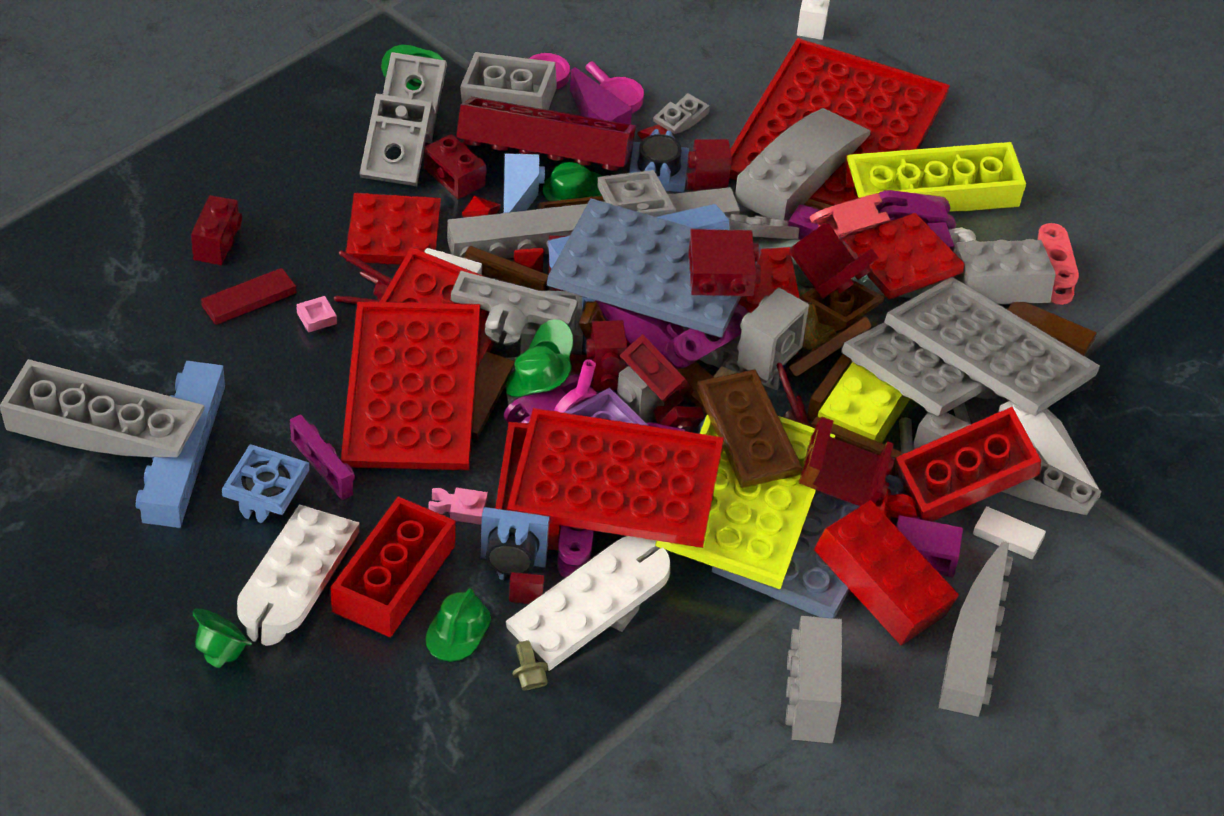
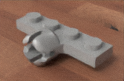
M460 271L451 292L452 302L480 304L481 309L490 312L485 323V333L495 343L500 341L503 332L507 333L504 345H512L517 342L524 325L528 322L544 324L548 320L558 319L571 327L578 308V300Z

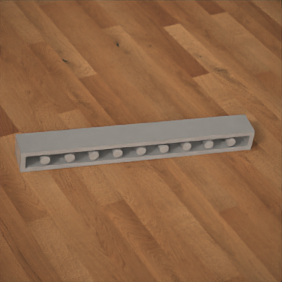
M731 187L667 194L675 207V212L716 204L728 219H730L731 214L740 213ZM587 204L448 219L447 242L451 255L465 258L466 250L469 246L504 259L514 258V250L543 248L544 254H549V235L570 236Z

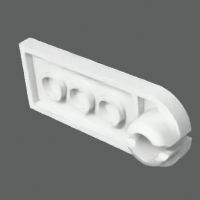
M299 504L238 596L237 615L241 623L246 626L247 635L253 642L257 640L258 628L261 626V644L269 646L279 643L286 633L297 629L302 624L357 537L360 526L359 522Z
M631 536L623 537L506 621L507 629L519 641L529 640L534 657L539 662L548 663V671H550L660 590L670 576L669 555L663 547L659 549V547L655 546L656 540Z

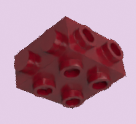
M690 229L688 254L691 295L753 296L755 284H760L761 266L755 265V262H758L759 244L753 243L752 230Z

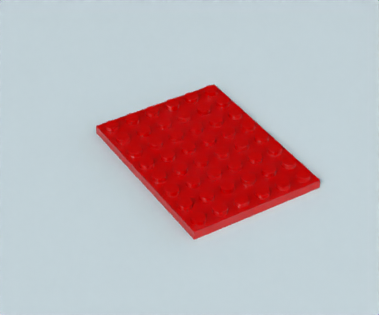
M797 38L730 149L732 160L729 178L737 180L738 175L780 134L799 120L822 108L871 130L870 135L852 154L919 149L948 95L950 85ZM845 161L809 199L831 206L858 199L856 188H846Z

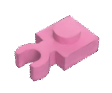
M433 488L432 500L440 502L429 501V510L439 514L448 512L453 520L481 525L483 508L487 504L488 492L456 488L454 494H449L442 488Z

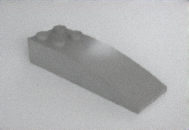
M824 108L809 114L780 134L738 175L735 192L736 202L763 216L772 217V219L789 220L798 205L804 204L844 163L846 155H851L866 140L871 130Z
M28 359L1 402L0 410L6 430L60 445L125 456L179 457L204 411V405Z

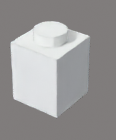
M802 0L797 36L823 40L830 0Z

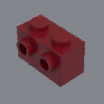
M452 134L424 147V169L457 199L485 186L486 164L481 158L474 155L465 143L460 142Z
M729 139L694 140V149L688 152L689 169L691 168V173H686V190L694 192L728 188L732 160Z
M209 195L191 233L193 260L217 265L223 264L228 251L232 248L234 237L242 224V213L238 211V200Z
M623 320L592 321L591 339L586 340L587 358L596 363L592 377V387L595 391H604L608 388L612 391L618 390L619 373L626 368V362L619 356L627 349Z

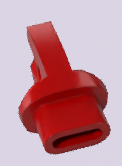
M888 488L882 501L878 499L875 503L889 520L891 517L898 518L899 515L918 519L919 511L915 500L905 494L891 495L890 488Z

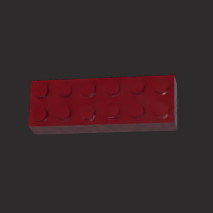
M471 96L460 105L456 138L464 139L463 143L479 146L482 142L491 144V148L506 151L510 147L519 149L521 154L536 155V152L547 154V158L552 160H563L564 157L575 159L574 162L581 165H591L592 162L603 164L602 168L619 170V167L624 168L631 159L636 125Z

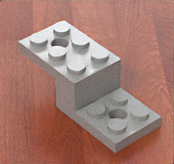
M391 52L383 94L376 93L360 169L361 178L417 186L425 143H432L447 68L446 60ZM419 79L422 82L419 89L412 91L406 87L409 80ZM389 148H400L401 155L394 160L388 159L386 152Z
M654 170L598 177V189L606 203L654 217L676 213L674 205Z

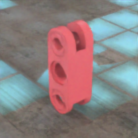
M879 193L825 208L809 217L811 223H817L818 226L828 223L840 239L890 221L887 212L878 213L876 208L877 205L882 203Z
M1047 223L1039 229L1038 240H1042L1056 273L1051 302L1060 305L1068 304L1074 297V289L1079 278L1076 261L1066 229L1055 223ZM1059 290L1064 294H1057L1055 291Z

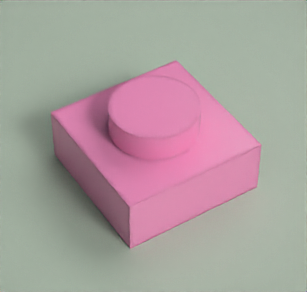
M325 296L297 304V314L308 333L337 324L336 314Z

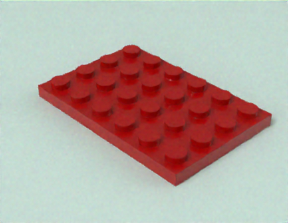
M357 301L341 452L343 464L347 463L350 467L469 470L481 318L480 304Z
M533 408L507 510L549 516V524L703 548L724 437Z

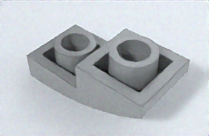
M687 93L677 104L669 102L653 117V122L674 134L681 133L708 115L709 105Z

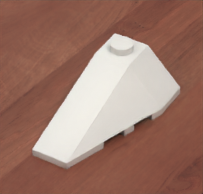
M1011 401L1000 405L999 412L1010 407L1014 408L1041 461L1099 489L1062 422L1046 408L1034 416L1022 411L1018 405Z

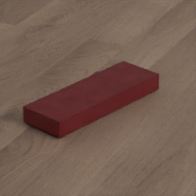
M280 268L202 298L201 303L208 316L217 325L296 294V285L284 269Z

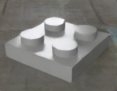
M731 214L729 219V230H752L753 237L798 240L799 228L788 226V220L772 219V217L766 216L748 217L741 214Z

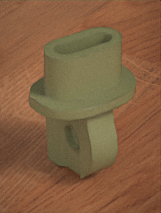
M520 641L516 645V650L521 667L513 671V677L519 678L522 690L546 686L548 680L545 671L548 670V663H536L530 641Z

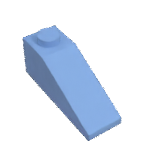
M505 154L504 213L527 211L538 196L539 183L544 184L545 166H539V155Z

